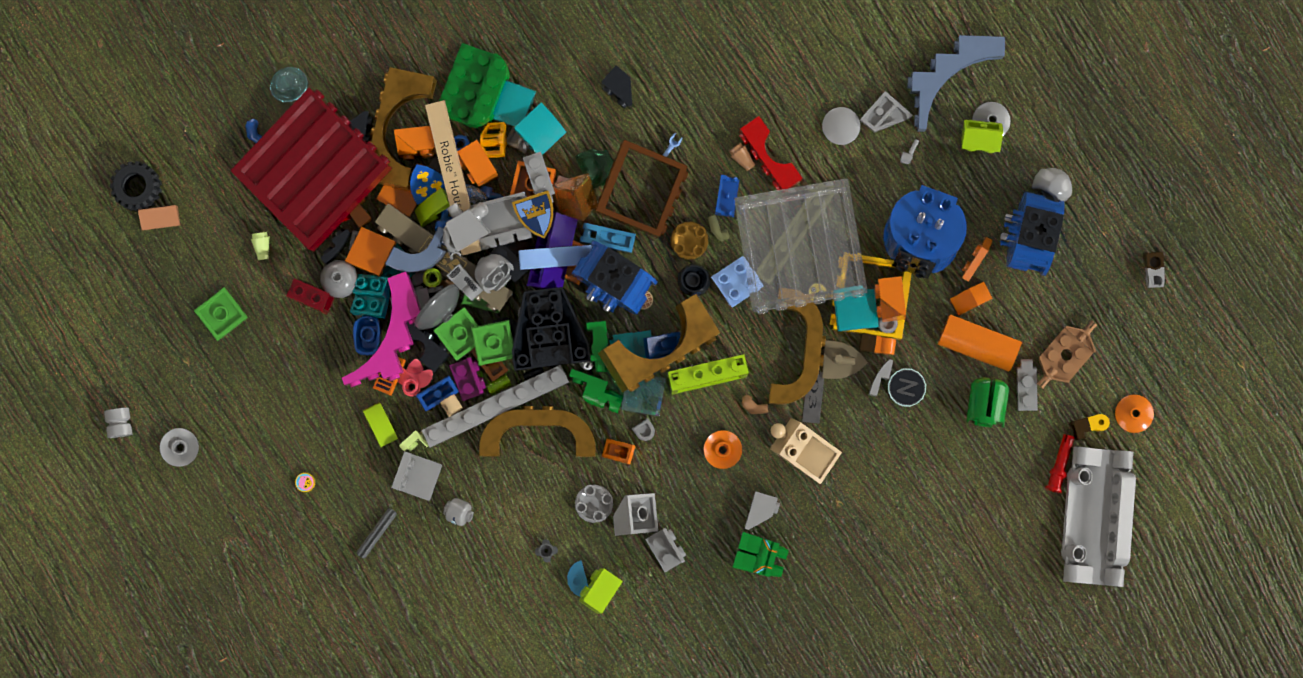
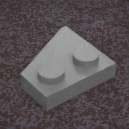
M885 91L863 115L860 121L875 133L908 120L913 115Z

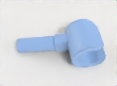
M674 133L663 156L667 157L674 147L679 146L682 137L676 142L673 139L676 135Z

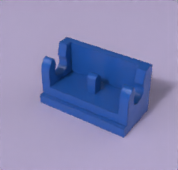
M721 175L715 215L734 218L739 187L737 177L729 178L727 175Z

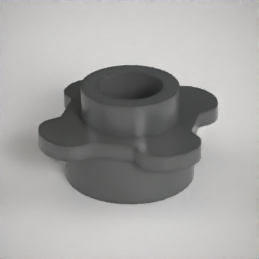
M547 539L543 540L542 545L535 549V554L540 555L544 562H550L551 557L558 552V548L552 546Z

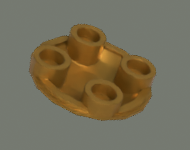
M684 222L679 224L672 232L671 247L679 257L687 260L696 259L706 251L708 235L705 228L699 224Z

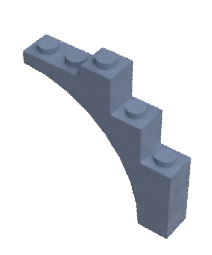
M959 35L957 41H954L953 48L957 54H935L934 59H931L930 70H934V72H912L911 77L907 78V88L910 89V94H918L914 98V107L918 108L917 115H914V126H917V132L926 131L928 114L933 99L944 83L958 71L972 64L986 60L1003 59L1005 56V37Z

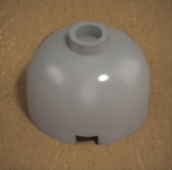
M491 254L478 261L474 275L478 285L485 292L491 293L490 290L498 291L507 284L511 278L510 270L513 271L514 268L503 256Z
M344 260L329 262L320 274L322 289L335 298L348 297L353 293L352 290L356 286L355 282L358 278V273L353 265Z

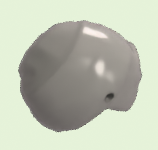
M1041 169L1035 175L1032 188L1041 190L1045 199L1056 202L1063 200L1065 202L1072 195L1071 180L1061 169Z

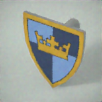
M547 190L512 202L514 211L522 225L534 235L545 239L553 220V205L549 191Z

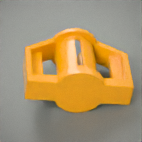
M505 122L487 123L480 134V145L488 158L505 157V148L507 146ZM489 130H500L499 133L487 134ZM500 147V150L486 151L485 148Z

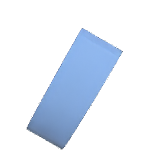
M592 246L519 250L520 270L576 266L582 257H587Z

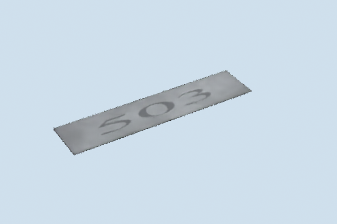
M821 371L818 373L814 386L805 395L802 422L820 423L824 385L823 372Z

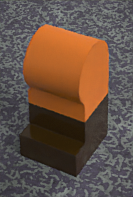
M862 333L859 352L894 355L896 339Z

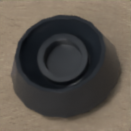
M698 264L685 266L677 277L680 290L688 296L704 294L711 283L708 271Z

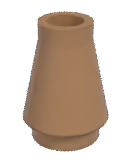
M738 143L729 151L730 157L746 171H749L756 165L745 145L743 146L741 143Z

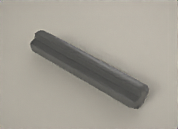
M388 508L358 549L356 553L363 559L367 557L397 515L393 509Z

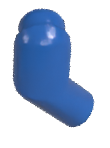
M251 119L245 125L246 133L251 141L257 143L262 137L257 133L259 123L256 119Z

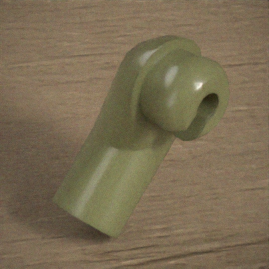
M713 215L707 218L711 232L719 241L724 242V240L730 238L728 230L721 231L717 216Z

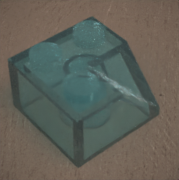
M655 376V378L647 383L644 380L638 383L640 387L632 392L626 390L621 410L659 416L666 378Z

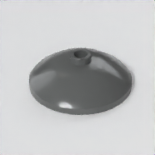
M451 284L434 295L417 315L414 322L415 327L419 330L436 327L442 322H448L452 318V312L457 306L459 288L455 284Z

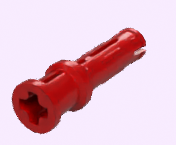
M1063 434L1054 468H1051L1049 472L1051 475L1048 485L1045 486L1046 490L1062 493L1061 486L1063 479L1067 476L1065 469L1075 437Z

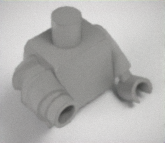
M457 202L447 208L452 219L446 222V226L443 229V242L451 260H454L453 254H459V257H461L460 250L490 233L489 229L481 221L488 214V207L484 203L479 202L472 209L469 208L464 212L461 211Z

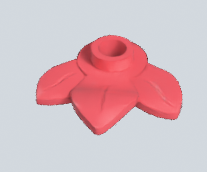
M414 359L407 369L403 368L404 373L400 374L397 382L402 385L403 392L407 396L414 397L420 393L421 388L431 383L433 371L424 370L421 362L418 359ZM414 384L415 389L411 391L410 386Z

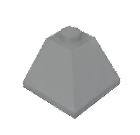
M655 493L624 496L613 516L615 536L658 532Z

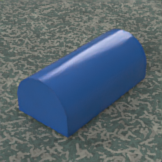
M448 375L416 396L425 411H428L440 404L441 401L458 393L459 390Z

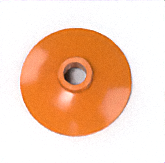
M1126 396L1116 406V421L1127 432H1142L1153 421V407L1143 396ZM1134 410L1139 412L1138 417L1133 416L1132 412Z
M725 430L717 431L707 438L704 444V455L712 466L719 469H727L734 466L740 460L742 444L739 438L732 432ZM721 446L726 447V453H720L719 448Z

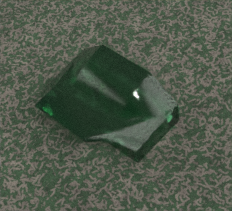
M590 149L577 154L575 158L591 190L604 186L613 165V160L608 150Z

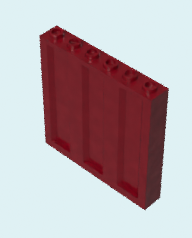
M308 88L230 171L307 249L315 251L393 168L389 165L391 161L385 155H379L376 152L377 147L372 142H366L362 138L364 134L357 128L353 129L349 125L351 122L344 115L340 116L336 112L338 109L331 102L327 103L323 100L325 96L318 89L314 91Z

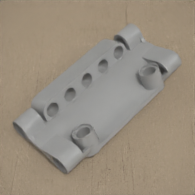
M1073 447L1072 468L1067 473L1061 556L1065 560L1063 582L1124 587L1125 569L1123 567L1127 566L1130 561L1136 477L1130 472L1133 467L1134 452Z

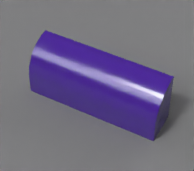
M553 212L550 230L545 239L537 237L535 249L572 246L577 219ZM567 266L530 269L527 286L539 290L563 287Z

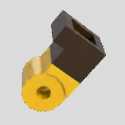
M1098 414L1070 422L1075 441L1086 438L1085 432L1106 430L1110 424L1109 418L1104 414Z

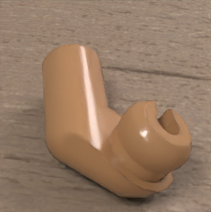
M750 395L743 396L742 406L750 414L768 413L767 404L757 405Z

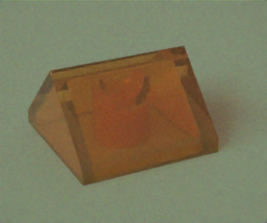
M589 173L552 184L560 212L563 215L584 221L597 205Z

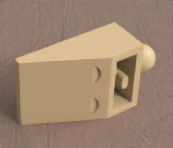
M790 418L786 426L776 423L771 427V435L777 439L770 450L821 484L842 452L793 418Z

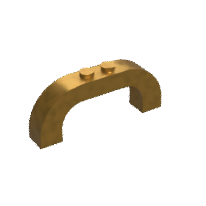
M780 288L778 309L792 310L802 316L806 323L803 370L800 378L788 385H770L769 404L776 405L793 403L804 397L812 389L818 377L819 366H823L824 355H821V347H825L826 336L822 335V317L815 303L799 291Z
M523 406V410H511L498 415L484 429L479 447L480 457H500V440L508 429L515 426H560L568 429L574 435L576 440V457H596L595 440L588 425L577 415L563 410H553V406H542V410H534V406Z

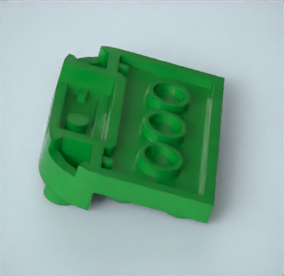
M462 43L439 100L445 101L449 119L472 128H478L492 121L495 116L493 113L506 79L509 80L510 73L507 63L496 53L493 54Z

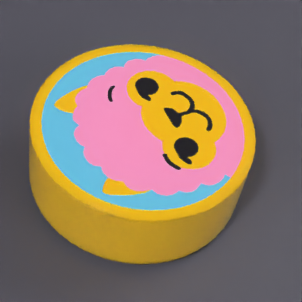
M301 473L297 476L295 485L299 491L309 492L315 487V478L309 473Z

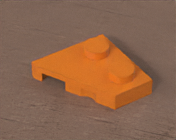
M986 237L981 246L977 245L972 253L974 256L972 261H967L962 269L964 271L963 279L969 282L988 253L993 240Z

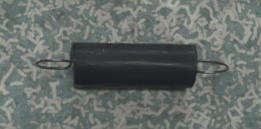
M539 367L521 375L527 380L544 373L542 367Z

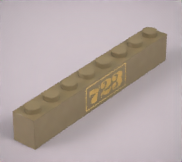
M387 204L375 221L379 225L377 229L384 234L391 233L394 236L393 240L401 246L405 243L410 247L408 251L412 254L423 252L434 237L433 234L390 204ZM442 245L441 249L446 251V254L435 265L441 269L440 273L448 278L446 275L458 264H461L476 281L474 275L476 265L462 255L459 257V254H453L454 260H451L446 246ZM503 286L498 291L490 290L491 293L483 290L475 299L478 301L481 298L487 302L486 306L494 312L496 310L502 311L514 292Z

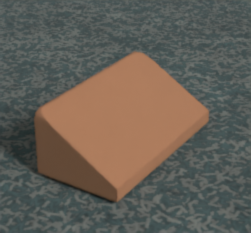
M176 205L138 210L142 231L180 226L179 210Z

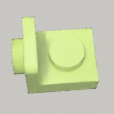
M415 430L399 447L405 452L407 450L411 452L418 445V440L426 447H428L422 431L419 433Z

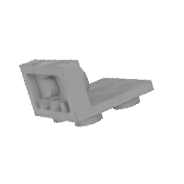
M404 451L391 488L429 501L442 464Z
M663 528L645 539L664 572L685 561L683 557L686 554L681 546L677 547L674 540H676V537L671 529L667 531L666 528Z

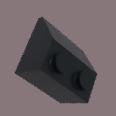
M515 234V242L501 246L499 244L489 255H501L513 265L514 270H510L509 273L511 275L510 279L517 284L530 272V269L520 270L518 251L534 248L526 240L518 241L517 234Z

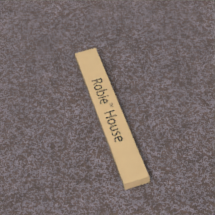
M443 100L425 105L449 205L451 206L457 202L461 211L464 212L469 208L471 209L446 103ZM479 240L463 248L461 254L467 255L481 251Z

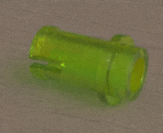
M505 374L493 382L489 381V384L486 385L490 395H496V392L511 386V383Z

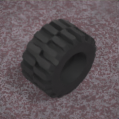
M130 161L127 162L128 165H120L121 169L114 171L116 175L111 177L113 183L110 184L111 194L115 197L116 202L131 211L135 210L136 212L141 209H148V206L153 207L155 205L154 201H158L160 198L158 194L162 193L160 188L162 183L159 180V175L151 167L135 161V163ZM135 176L143 177L146 181L144 192L137 197L129 196L126 191L128 181Z

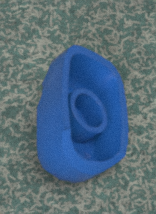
M364 315L355 321L353 339L355 350L358 354L372 356L380 347L382 326L379 318Z

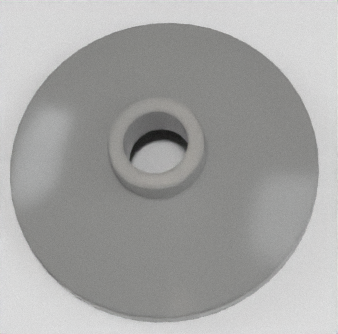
M986 102L980 105L975 110L972 120L990 122L989 117L992 116L996 119L995 123H1002L1003 135H1005L1010 127V115L1007 109L996 102Z
M175 428L168 431L160 443V453L163 459L168 464L177 467L190 464L196 458L199 450L195 435L183 428ZM179 444H182L184 446V449L182 451H178L177 446Z

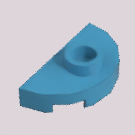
M582 560L574 563L567 575L568 585L577 596H580V592L585 586L588 587Z

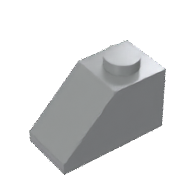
M755 492L744 529L749 530L773 517V513L777 514L780 503L777 502L778 498Z

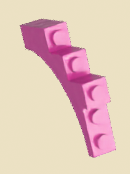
M408 272L388 278L392 296V312L386 336L368 362L356 371L342 377L344 385L355 387L360 385L363 379L368 378V381L379 378L380 373L383 379L393 381L400 378L399 374L404 373L396 351L399 350V353L410 350V346L414 345L406 323L414 324L417 315L421 311V306Z

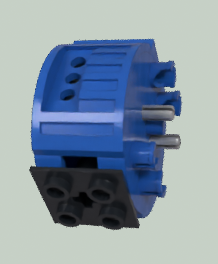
M921 185L919 191L909 192L896 203L887 220L883 234L885 249L890 258L894 259L892 266L896 267L899 271L913 273L918 278L928 279L931 273L945 269L953 261L964 242L967 230L965 215L960 206L956 205L957 197Z
M1025 192L1018 210L1013 209V214L1016 215L1006 214L1005 221L1013 222V224L1007 222L1004 224V227H1008L1011 235L1002 233L1000 237L1003 240L1009 241H1000L1001 246H1008L1007 267L1022 271L1031 269L1039 271L1043 276L1047 275L1056 253L1064 219L1065 203L1063 200L1056 202L1045 199V196Z
M593 240L590 244L593 248L586 258L582 257L572 275L588 286V289L585 291L588 293L587 300L596 303L598 300L604 303L603 309L606 312L610 311L613 313L616 306H619L637 315L647 300L645 296L647 290L651 285L656 286L657 280L627 258Z

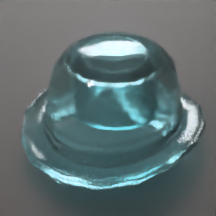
M295 67L279 70L271 80L270 89L272 95L282 102L297 100L307 89V77L301 70Z

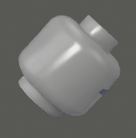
M455 498L451 501L449 500L444 507L443 514L445 519L455 525L463 526L473 518L471 504Z

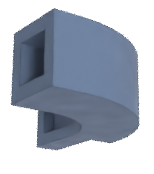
M438 227L429 246L421 253L409 254L394 247L386 265L409 273L422 272L434 267L446 254V251L441 249V246L445 245L443 242L444 228Z

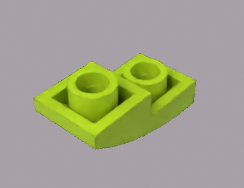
M443 188L439 189L416 208L415 213L422 227L438 219L437 214L450 207L446 191Z
M380 402L362 410L380 447L398 439Z

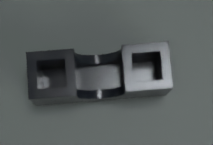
M407 322L406 324L413 342L420 341L425 346V352L419 360L436 373L449 358L448 349L441 342L438 345L433 342L434 337L426 330L422 333L414 324Z

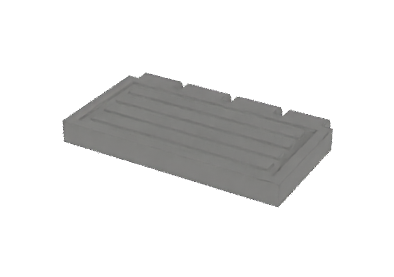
M526 192L482 202L487 205L488 214L481 221L489 229L490 233L479 239L481 250L497 247L496 239H498L500 246L515 242V234H517L518 241L532 238L531 232L519 221L512 202L526 198Z

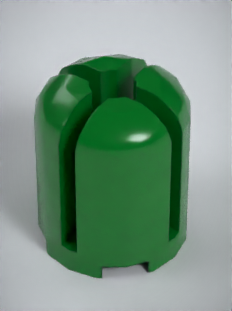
M982 377L974 380L971 384L966 423L972 420L975 421L974 425L992 427L993 424H1001V428H1004L1009 395L1008 385L1002 380L994 379L990 388V378Z

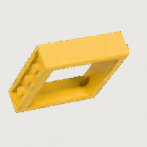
M844 253L843 257H839L838 268L841 269V274L836 277L835 287H838V292H844L849 261L896 268L892 266L894 260ZM907 271L902 272L905 309L907 308L912 274ZM831 313L830 325H833L832 330H837L836 313ZM905 320L897 321L898 325L894 333H884L874 329H857L844 332L866 333L901 340Z

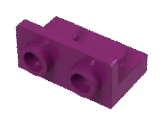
M468 357L465 360L449 365L462 401L485 394L483 389L486 388L483 377H478L477 371L480 369L476 359L472 360L471 357Z

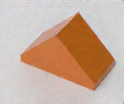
M982 282L950 298V301L959 316L993 298L985 283Z
M607 438L602 457L630 465L635 445Z

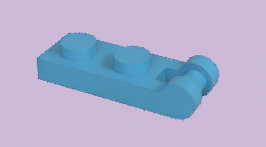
M589 223L583 224L582 229H584V232L579 242L591 244L594 240L611 249L632 253L636 234ZM591 231L597 232L596 239L590 238Z

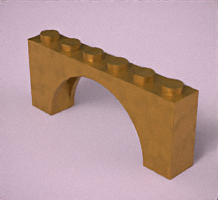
M390 67L389 72H386L384 76L385 88L380 93L379 101L381 104L375 113V120L377 121L375 127L371 130L370 138H372L371 142L377 147L376 152L379 155H385L391 161L389 165L393 168L378 184L410 190V178L413 170L393 159L387 147L386 131L391 117L402 105L415 99H433L437 80L434 76Z
M697 294L675 307L680 318L681 334L677 346L670 355L659 359L642 358L626 349L620 340L598 353L622 393L626 390L632 392L639 388L638 383L643 380L645 383L655 378L654 373L658 371L661 374L671 368L669 364L675 361L678 364L685 360L686 357L684 355L687 353L695 354L701 350L700 345L705 343L708 346L716 341L715 336L720 334Z

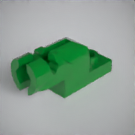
M571 369L569 377L573 378L572 382L583 385L584 382L587 383L582 398L588 404L604 408L605 404L609 402V411L618 414L624 396L611 389L606 390L608 381Z

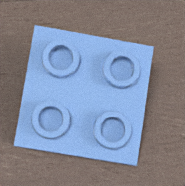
M743 256L711 277L732 308L764 287Z

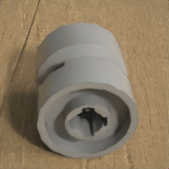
M129 408L104 411L105 422L109 423L106 429L107 438L133 435L132 426L127 423L130 419Z

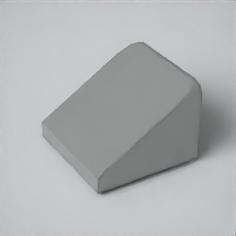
M512 127L507 137V145L522 153H526L529 147L513 130L514 127Z

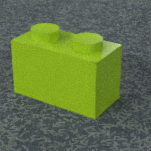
M964 120L961 138L962 149L968 151L982 150L987 153L1000 152L1003 137L1002 123Z
M604 568L595 570L590 577L592 581L589 586H585L580 592L581 598L579 602L597 614L603 613L623 582Z

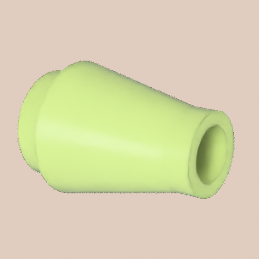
M267 232L252 234L251 242L258 260L269 259L270 236L267 235Z

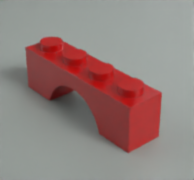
M760 116L740 128V139L745 145L748 143L751 147V155L755 160H760L762 163L761 169L766 176L770 175L774 180L772 184L777 191L781 190L782 193H785L802 181L803 178L792 163L780 164L768 156L765 150V140L770 131Z

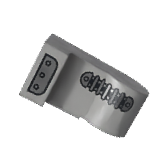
M458 264L446 275L471 301L483 291L461 264Z

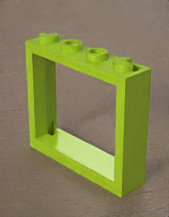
M743 354L669 371L667 377L671 394L673 395L747 377L749 372L745 355Z

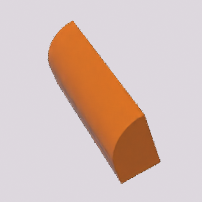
M949 315L937 345L1009 372L1016 360L1022 342Z

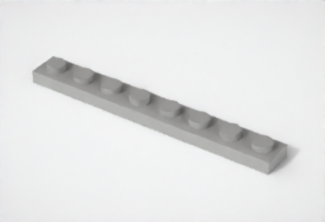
M561 365L421 430L429 448L504 412L510 411L569 383Z

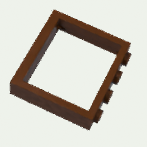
M623 140L594 212L658 238L660 235H664L668 225L665 222L667 217H671L675 207L672 205L674 199L678 200L682 189H679L681 182H685L688 176V171H686L688 166ZM629 149L679 170L656 229L606 209Z

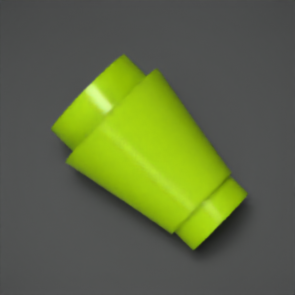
M430 268L424 272L423 282L426 286L436 287L441 283L442 276L437 269ZM432 275L437 277V280L434 282L431 281Z

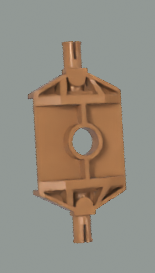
M1090 320L1083 329L1065 326L1041 354L1038 360L1044 374L1037 383L1041 389H1044L1051 380L1069 383L1078 370L1096 351L1090 337V333L1097 326L1094 321ZM1063 350H1068L1071 353V358L1067 361L1061 357Z

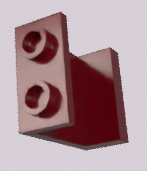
M295 278L286 295L291 300L325 315H328L335 299L329 293Z

